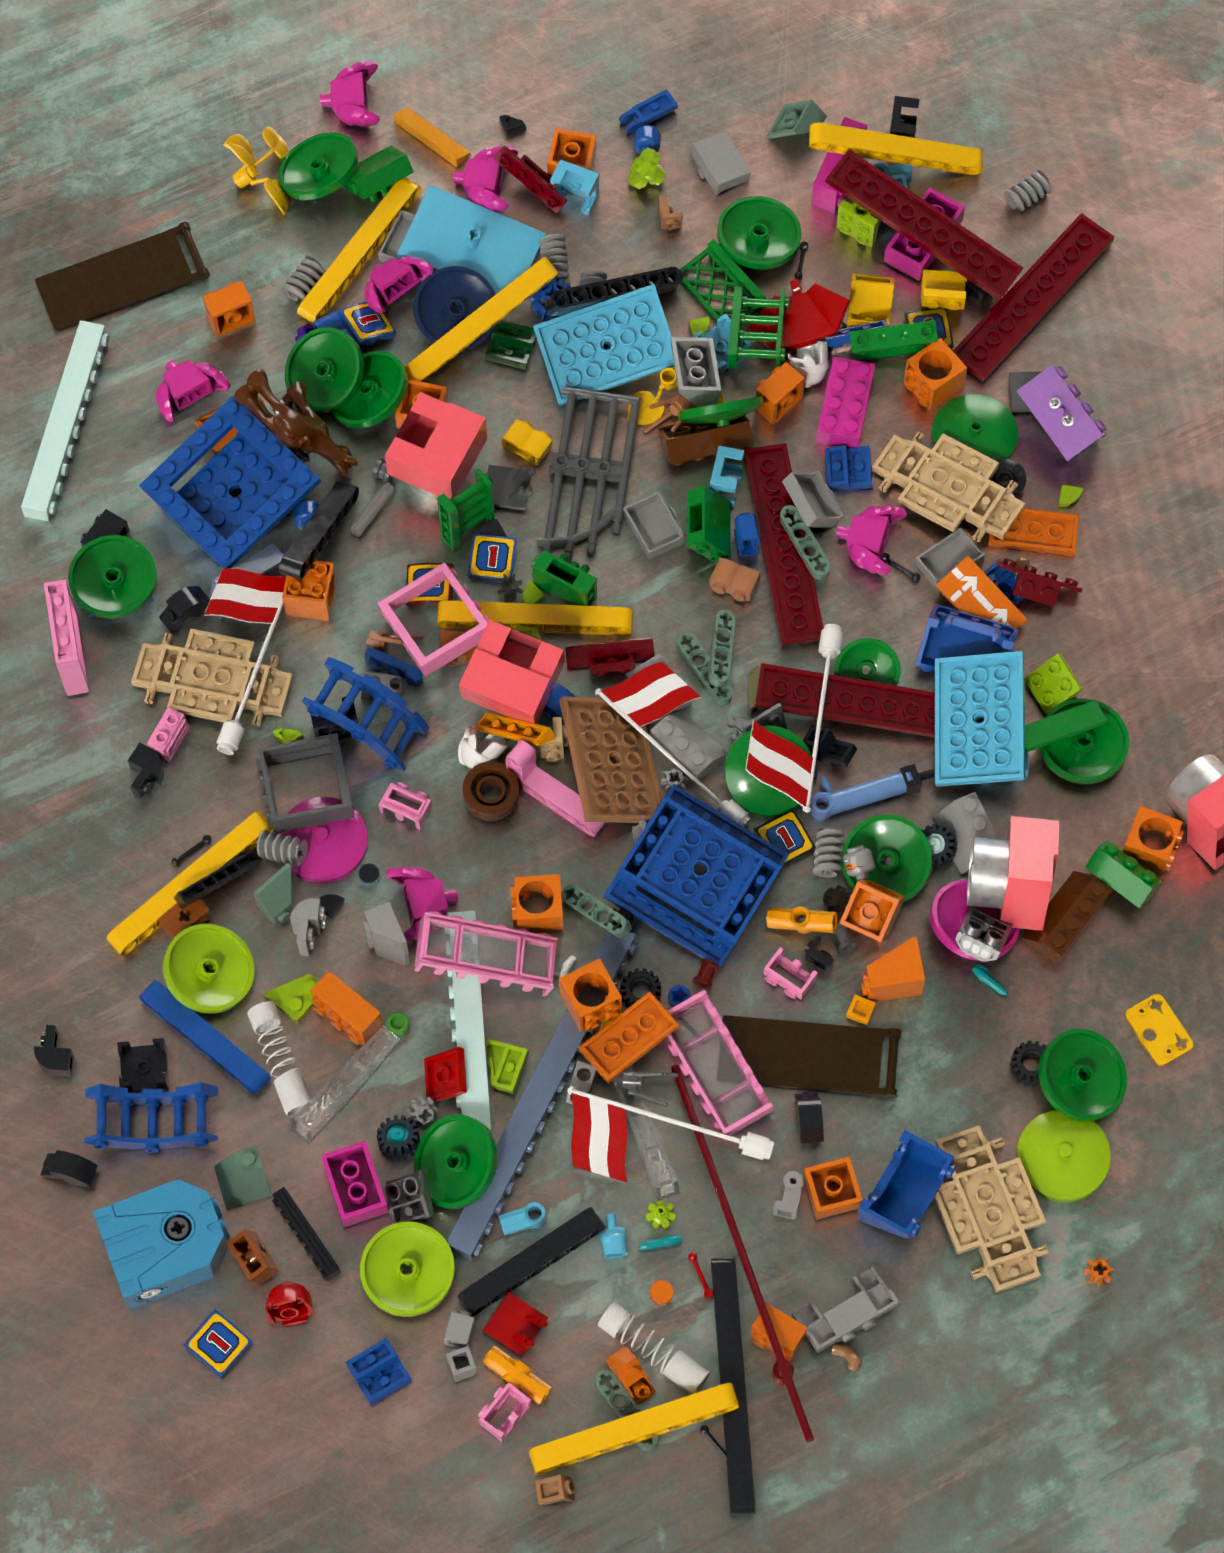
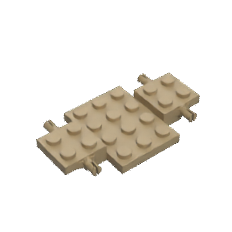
M919 431L916 432L911 441L902 439L894 434L872 466V471L884 478V481L879 486L881 491L886 493L892 483L905 488L898 498L899 504L952 532H955L965 517L966 521L978 528L972 536L975 541L977 539V542L981 541L985 533L992 534L1002 540L1005 538L1025 508V502L1015 498L1012 494L1018 486L1017 482L1010 480L1007 487L1004 488L990 480L998 469L999 462L945 434L941 435L932 450L920 444L925 436L923 433L920 434Z
M190 628L185 648L170 645L173 635L170 633L169 635L164 633L162 644H142L131 684L132 686L147 690L144 702L153 704L156 692H165L171 694L167 707L182 714L223 723L234 720L237 707H240L256 665L255 662H251L255 648L254 641ZM271 655L269 665L260 664L244 709L254 712L251 722L254 726L256 724L261 726L263 715L270 714L279 717L283 715L293 674L277 669L280 659L277 655Z
M980 1125L937 1139L935 1142L936 1146L954 1156L953 1165L956 1166V1169L950 1178L951 1181L942 1184L934 1198L957 1255L979 1247L978 1250L983 1260V1267L970 1270L973 1280L987 1275L992 1282L995 1292L998 1293L1040 1278L1041 1274L1036 1264V1258L1049 1254L1046 1244L1032 1249L1025 1231L1044 1225L1046 1220L1020 1157L997 1164L992 1150L1005 1147L1003 1138L1000 1137L989 1142L983 1135Z

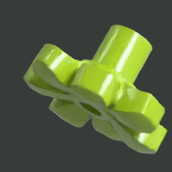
M662 1199L657 1200V1205L650 1203L648 1205L650 1213L646 1214V1220L648 1222L653 1221L652 1227L658 1229L660 1224L666 1229L670 1227L669 1221L673 1222L676 1219V1214L671 1212L674 1206L671 1203L665 1206Z

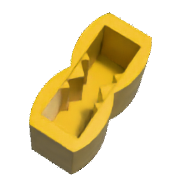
M516 419L503 436L502 446L510 452L521 456L527 462L539 466L552 448V439L548 433L534 430L529 422Z

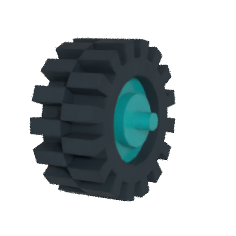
M394 1115V1120H390L388 1117L386 1118L387 1123L385 1124L382 1121L380 1124L381 1128L377 1129L378 1135L376 1136L380 1151H382L384 1156L387 1155L390 1160H392L393 1156H395L396 1161H400L401 1156L406 1160L408 1159L407 1154L412 1157L414 1150H417L420 1142L416 1123L411 1118L406 1120L404 1115H401L400 1119H398L397 1115Z

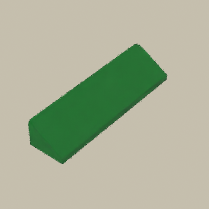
M1094 700L1025 725V751L1029 752L1108 723L1107 718L1099 704Z

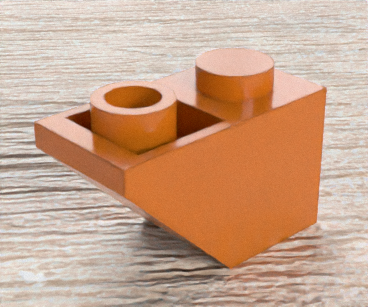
M625 1346L605 1359L611 1371L637 1405L656 1393L638 1359Z

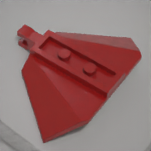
M798 279L790 281L793 296L789 297V310H785L782 348L787 349L795 346L796 349L817 344V339L837 334L850 303L849 299L816 283L803 293ZM774 295L772 299H780V296ZM764 307L759 315L779 316V308ZM750 324L746 330L747 332L777 333L778 325ZM760 341L770 350H776L777 342Z

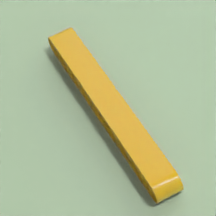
M813 123L809 126V147L814 150L845 155L850 149L863 158L968 175H978L983 172V151L978 148L827 123Z
M406 177L394 184L301 302L297 310L299 316L313 323L329 312L387 238L400 211L407 212L416 201L422 187Z
M546 256L540 259L404 366L407 370L408 379L420 382L426 380L549 283L559 272Z
M447 600L438 603L437 626L445 629L471 630L479 625L462 601ZM478 602L481 607L479 612L482 616L487 615L491 621L514 629L515 626L537 627L539 632L599 635H629L633 629V610L627 607Z
M261 811L251 814L110 931L106 940L121 956L131 952L160 928L157 919L177 903L174 899L177 892L182 891L253 848H256L258 837L262 830H268L270 833L274 831L273 825L268 826L267 818Z
M732 1383L721 1384L533 1447L529 1450L530 1458L536 1475L548 1473L739 1408V1403Z

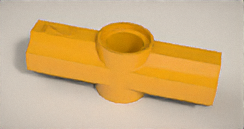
M802 906L794 909L770 907L766 916L768 928L796 930L801 934H807L811 931L834 933L837 930L838 924L836 912L807 910ZM806 917L804 922L798 923L801 918Z
M495 1345L488 1351L482 1361L484 1365L501 1376L504 1383L507 1384L509 1382L538 1405L544 1402L552 1390V1387L534 1375L526 1364L518 1359L514 1360Z

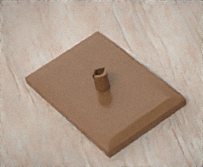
M563 696L559 701L585 822L638 823L639 821L647 820L648 823L663 800L649 740L602 698ZM646 725L642 726L641 728L647 733Z

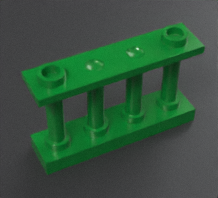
M734 287L728 350L729 368H737L738 360H742V357L776 359V367L781 365V361H785V348H782L785 310H789V297H785V289H781L780 299L747 298V296H743V287ZM747 307L779 308V316L745 315V313H742V309ZM745 324L778 325L777 333L744 332V330H741V326H745ZM745 340L773 341L777 343L776 350L742 349V347H739V342L743 343Z
M936 321L850 332L853 360L869 361L917 354L930 344L938 342Z
M479 468L475 470L476 483L461 494L450 499L444 493L437 497L441 538L453 552L461 548L460 538L462 534L485 518L489 523L495 520L496 512L494 510L492 485L494 483L492 478L487 473L484 474Z

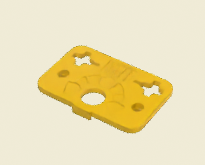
M1154 994L1126 1011L1125 1017L1157 1065L1163 1066L1192 1049V1039L1162 995ZM1152 1000L1162 1002L1160 1006L1162 1014L1156 1008L1153 1010L1150 1008ZM1147 1029L1153 1030L1156 1033V1039L1147 1041L1143 1037V1032ZM1176 1035L1180 1037V1039H1186L1188 1041L1185 1044V1049H1183L1181 1046L1177 1047L1175 1045L1178 1042Z

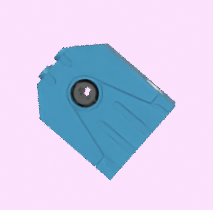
M179 1179L116 1202L112 1206L109 1205L93 1211L115 1276L129 1310L148 1303L147 1301L151 1302L214 1277L229 1247L226 1240L230 1238L224 1220L218 1219L222 1217L216 1198L211 1199L208 1191Z

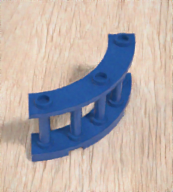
M328 657L324 665L328 669L330 676L316 700L314 701L306 697L302 700L307 707V712L315 717L321 716L349 731L354 739L363 741L374 750L389 769L405 771L406 766L399 758L414 733L419 732L426 735L430 728L426 721L417 711L413 714L407 708L408 703L376 679L367 674L362 677L352 672L354 667ZM342 679L350 683L352 687L338 711H335L323 704L336 682ZM365 691L373 696L374 701L361 723L357 724L345 715L358 693ZM385 705L392 711L393 716L378 739L367 728L380 706ZM401 720L405 724L406 730L394 751H392L386 744Z
M199 1082L176 1087V1092L163 1093V1089H142L141 1093H128V1088L105 1084L85 1089V1098L93 1099L97 1103V1134L85 1138L84 1143L92 1144L96 1149H106L108 1147L145 1149V1152L148 1153L159 1152V1149L190 1146L207 1147L208 1143L218 1141V1136L206 1133V1102L209 1098L218 1096V1087ZM196 1101L197 1132L183 1135L184 1106L186 1102ZM109 1102L119 1103L121 1107V1137L106 1135V1105ZM172 1104L174 1106V1137L157 1138V1108L160 1105ZM133 1105H146L148 1108V1138H130V1114Z

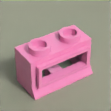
M167 707L147 742V746L153 749L160 759L167 763H170L190 728L185 715Z
M400 782L397 784L390 783L382 800L379 802L381 813L384 814L386 809L395 812V817L401 821H404L405 817L415 821L416 828L419 830L432 808L431 800L427 794L421 791L417 793L409 791V787ZM395 794L421 807L419 810H415L391 799V797Z
M780 947L764 968L765 980L773 986L778 984L783 987L785 994L790 998L795 999L798 997L801 1000L817 980L818 972L813 970L809 974L802 969V963L799 960L795 959L792 962L784 957V949ZM777 966L803 982L805 985L802 989L775 972L774 970Z
M509 1382L505 1387L500 1386L493 1396L495 1400L490 1406L486 1404L478 1415L480 1417L479 1424L501 1442L504 1441L532 1405L531 1399ZM511 1396L519 1403L501 1426L496 1429L489 1422Z

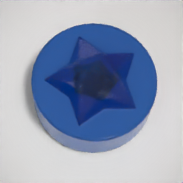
M683 985L673 986L668 992V1002L672 1007L691 997L689 989Z

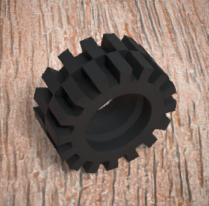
M636 968L635 972L632 973L630 970L627 976L624 975L623 981L620 984V995L622 1003H625V1007L628 1008L641 999L632 993V988L637 983L646 984L650 992L660 1001L661 982H659L657 975L654 976L653 971L647 972L646 968H643V971H639V968Z
M1031 1040L1027 1041V1044L1021 1043L1014 1050L1010 1062L1012 1074L1015 1073L1014 1078L1016 1080L1021 1079L1020 1083L1028 1082V1086H1032L1033 1083H1036V1085L1040 1084L1038 1069L1035 1071L1026 1069L1023 1065V1059L1032 1055L1040 1060L1041 1054L1046 1047L1045 1044L1040 1046L1039 1041H1035V1044H1033Z

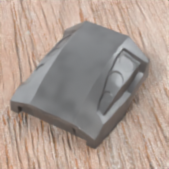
M971 906L955 940L962 952L982 962L997 960L1012 925H1007Z
M427 1169L386 1182L387 1207L393 1224L417 1222L433 1216L431 1191L426 1174Z

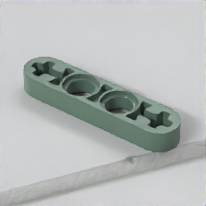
M787 505L783 507L780 512V522L813 578L817 580L826 579L830 574L831 566L810 528L806 526L795 506ZM786 513L794 515L793 521L795 524L793 526L789 517L786 518ZM801 529L806 532V536L797 538L794 532ZM807 547H813L816 550V554L808 556L804 550ZM816 560H818L819 566L824 568V572L817 570Z
M724 609L717 613L714 620L708 680L716 687H722L727 683L731 671L736 619L731 611ZM722 618H725V619H726V622H727V625H726L725 628H722V626H723V619H722ZM719 635H724V636H726L727 639H728V642H726V643L720 642V641L718 640L717 636H719ZM721 653L725 655L727 660L720 661L715 655ZM719 668H722L720 673L722 678H718L716 674Z
M681 633L677 638V648L716 704L720 706L729 704L732 700V689L728 682L724 686L719 687L722 693L727 692L726 698L723 696L718 697L719 691L717 687L704 678L709 673V655L693 633ZM683 640H686L687 642L691 641L690 646L693 650L691 653L690 648L686 644L683 645ZM695 656H702L705 661L703 664L697 665L692 659ZM719 669L716 674L718 675V678H722L720 676L721 672L719 671Z
M569 884L562 890L561 898L567 905L615 937L624 938L629 934L631 930L630 922L574 884ZM572 893L579 897L578 901L570 897ZM588 901H592L591 909L584 911V905ZM608 911V917L604 921H600L601 913ZM614 921L622 925V928H616L613 925Z
M602 1370L596 1374L595 1386L618 1419L641 1412L612 1371ZM603 1376L606 1379L611 1378L610 1385L613 1389L616 1386L619 1388L612 1391L609 1396L606 1394L610 1392L609 1388L605 1384L600 1385L601 1377ZM621 1394L625 1396L627 1401L624 1406L617 1407L613 1404V1398ZM658 1436L652 1438L651 1445L647 1442L643 1444L642 1441L637 1442V1445L644 1451L654 1450L658 1445Z

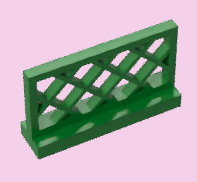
M714 239L707 244L708 247L680 269L683 274L689 270L696 271L695 280H689L683 276L681 282L716 321L720 318L718 314H721V316L732 314V310L725 309L726 300H733V296H726L728 286L743 287V295L747 296V298L767 299ZM709 256L713 260L712 267L701 266V260ZM700 271H710V281L699 280ZM714 272H724L726 275L725 282L713 281ZM698 285H710L709 294H699L697 292ZM713 286H724L723 295H712ZM711 299L723 300L722 309H713L710 306ZM752 307L748 311L742 310V313L753 315L759 309L762 311L764 307Z

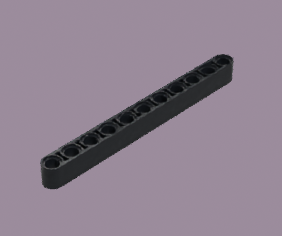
M735 1257L711 1258L720 1385L732 1383L739 1403V1408L723 1414L731 1516L755 1514V1497Z

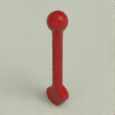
M691 1252L688 1255V1259L693 1262L705 1290V1298L709 1299L713 1296V1291L708 1288L696 1260L697 1254Z

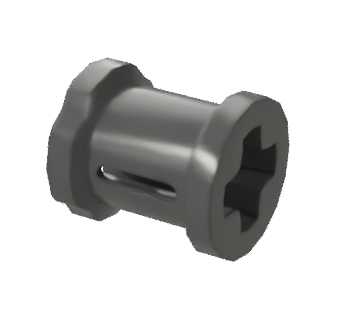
M842 924L838 925L837 930L832 933L836 937L839 945L838 951L841 953L852 950L858 945L857 941L853 940L850 928Z

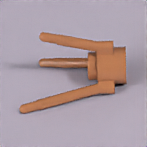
M677 393L671 398L650 405L649 408L654 409L671 403L669 406L670 411L644 429L643 432L645 434L671 415L678 416L677 412L691 409L692 403L683 395ZM678 419L671 428V431L674 432L682 421Z
M370 631L366 645L367 648L370 647L382 652L381 650H385L388 643L402 644L403 642L398 640L395 633ZM409 634L413 640L424 639L422 635Z

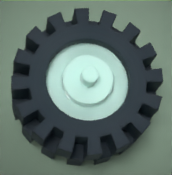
M932 824L933 826L930 827L927 825L925 826L926 829L921 830L926 835L932 849V867H942V864L947 865L949 863L948 860H953V854L957 852L955 848L957 841H955L954 835L944 826Z

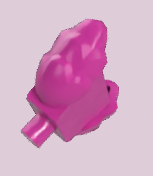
M374 61L357 62L352 66L343 68L335 80L330 82V93L320 95L321 106H331L335 115L349 126L368 127L378 124L380 117L368 111L367 80L378 69L377 63Z
M501 145L493 148H484L479 151L473 159L467 161L465 171H455L453 176L455 184H463L471 202L492 211H505L509 207L499 197L504 168L494 160L495 155L503 147ZM506 146L515 155H518V151L515 147Z
M403 256L398 260L389 259L383 265L375 266L373 272L369 274L370 281L366 283L364 288V297L368 306L377 313L386 312L384 301L387 305L394 302L420 281H423L428 275H432L434 267L426 260L412 256Z
M172 360L166 364L167 372L163 374L164 381L157 388L156 402L159 405L160 413L164 415L165 419L168 422H174V404L179 412L212 393L213 389L219 392L229 391L231 384L223 372L217 370L209 363L197 362L192 364L190 361H185L178 365L175 360Z
M892 505L871 506L861 512L859 516H854L850 527L838 526L837 538L846 540L850 558L857 567L866 569L872 574L887 575L891 572L890 568L882 561V556L891 524H895L897 521L907 516L906 509Z
M402 866L388 869L386 872L388 879L403 885V895L411 927L403 933L406 942L418 940L419 923L425 912L436 911L446 916L448 904L458 902L457 890L444 891L442 880L435 879V876L426 869ZM430 925L429 935L435 934L440 927Z

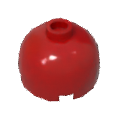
M292 1281L278 1284L270 1290L266 1298L265 1311L267 1319L274 1324L275 1320L282 1321L283 1326L298 1325L307 1321L308 1315L313 1314V1304L309 1291L304 1286Z

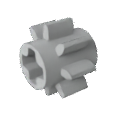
M675 766L669 772L664 770L665 778L661 779V785H666L665 793L669 792L673 784L686 791L684 784L689 783V778L683 777L684 772L677 770Z
M419 1095L418 1098L410 1100L411 1104L407 1112L413 1122L417 1123L419 1121L424 1126L425 1123L434 1120L433 1117L434 1113L437 1112V1108L433 1105L434 1102L430 1097L425 1100L422 1095Z

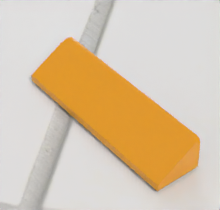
M409 107L394 114V122L456 168L471 154Z
M486 712L475 725L477 731L516 741L522 740L536 746H541L556 739L550 727Z

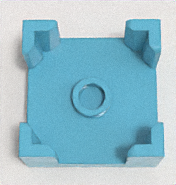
M560 159L550 179V183L552 185L556 183L555 189L564 197L569 192L585 198L586 200L580 211L590 216L599 198V173Z
M727 314L718 318L716 326L701 336V331L692 336V338H713L719 376L731 369L728 364L731 319ZM749 341L739 342V347H742V349L752 348Z
M718 446L710 480L711 490L720 494V491L735 493L737 479L742 477L743 466L728 463L726 459L742 460L744 450ZM721 495L730 501V508L735 507L736 498Z

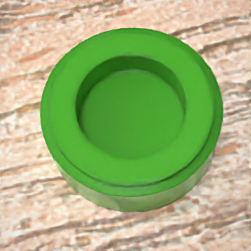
M401 1012L389 1015L386 1020L388 1032L393 1036L406 1034L410 1026L408 1017Z

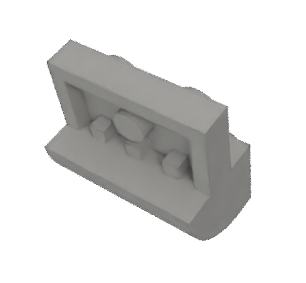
M319 898L303 900L291 912L290 920L293 932L297 934L300 956L310 955V949H314L315 935L321 936L322 928H326L327 915H325V907H322Z

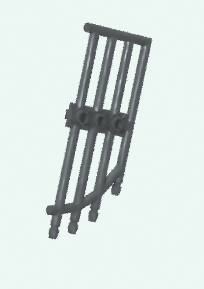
M562 386L561 395L567 396L559 451L558 453L552 452L549 473H554L555 476L545 537L537 538V546H543V550L551 553L552 546L565 545L564 552L569 556L567 562L571 563L574 543L588 538L587 555L593 556L599 531L613 520L612 532L615 534L620 532L641 397ZM576 397L589 399L580 456L567 454ZM597 400L610 402L601 459L588 457ZM618 403L631 405L622 462L610 460ZM563 475L575 476L576 481L567 536L553 537ZM585 478L597 479L590 528L576 533ZM606 481L618 482L616 506L600 519Z

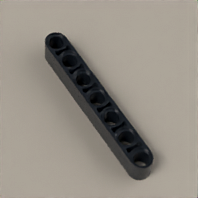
M667 267L556 290L545 302V310L552 316L569 314L635 291V289L638 290L652 285L649 281L654 283L658 295L674 291L681 283L683 273L677 267Z
M340 481L334 484L284 554L279 566L280 574L300 580L304 578L355 505L359 495V487Z
M592 1207L587 1208L458 1294L457 1298L466 1311L471 1314V1317L506 1296L508 1292H512L597 1236L606 1226Z

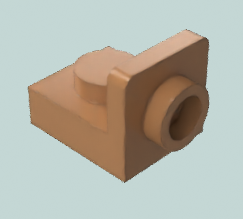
M658 196L661 229L682 227V213H673L672 203L668 204L667 196Z
M560 1474L535 1480L538 1505L543 1506L564 1500L569 1502L575 1500V1484L570 1476Z

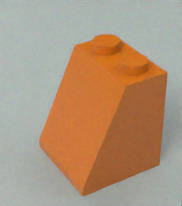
M917 937L910 938L866 966L861 982L862 996H866L868 1000L878 1002L922 995L925 976Z

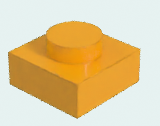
M855 994L846 1017L868 1025L876 1002Z

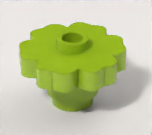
M649 147L644 149L640 156L635 158L630 167L631 172L628 175V184L637 189L645 187L647 183L656 186L660 185L665 177V171L658 165L660 153Z

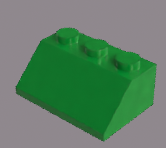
M1108 840L1097 847L1085 868L1138 908L1150 900L1160 888L1161 880L1152 871L1143 868L1136 859L1126 855L1116 844Z

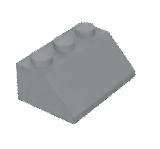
M671 337L670 342L678 392L694 405L708 406L717 404L721 393V385L713 338Z
M682 710L665 716L650 730V736L700 782L726 758L727 752Z
M976 792L954 800L932 817L935 824L938 826L942 825L954 835L955 841H957L955 846L957 852L953 854V861L961 876L969 873L971 847L974 837L999 839Z
M390 902L364 911L365 920H362L369 949L374 948L376 955L404 966L410 965L407 942Z

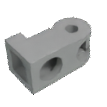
M363 673V677L365 674L371 676L402 698L404 682L402 677L383 673ZM365 691L361 692V699L373 697Z
M577 1061L570 1087L573 1086L575 1090L590 1093L598 1073L597 1070L590 1064ZM572 1093L571 1095L567 1094L566 1103L573 1105Z
M790 1171L785 1174L782 1183L783 1198L782 1201L775 1200L773 1215L796 1220L803 1187V1177L800 1173Z

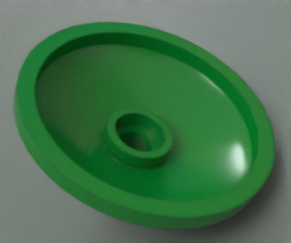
M860 638L850 642L841 650L835 661L834 675L897 686L900 680L901 667L896 653L888 644L875 638ZM863 666H869L870 671L868 673H863Z

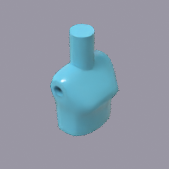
M615 1214L606 1215L608 1229L600 1232L604 1258L612 1259L628 1255L626 1229L624 1227H617Z

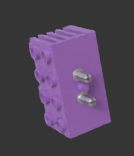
M1051 365L1018 389L1017 393L1066 460L1072 461L1079 456L1078 453H1083L1086 451L1085 448H1090L1092 443H1097L1099 438L1105 437L1106 433L1104 431L1107 428L1100 419L1095 420L1091 414L1094 410L1087 401L1082 402L1079 398L1081 392L1076 385L1068 383L1066 378L1069 376L1061 366Z

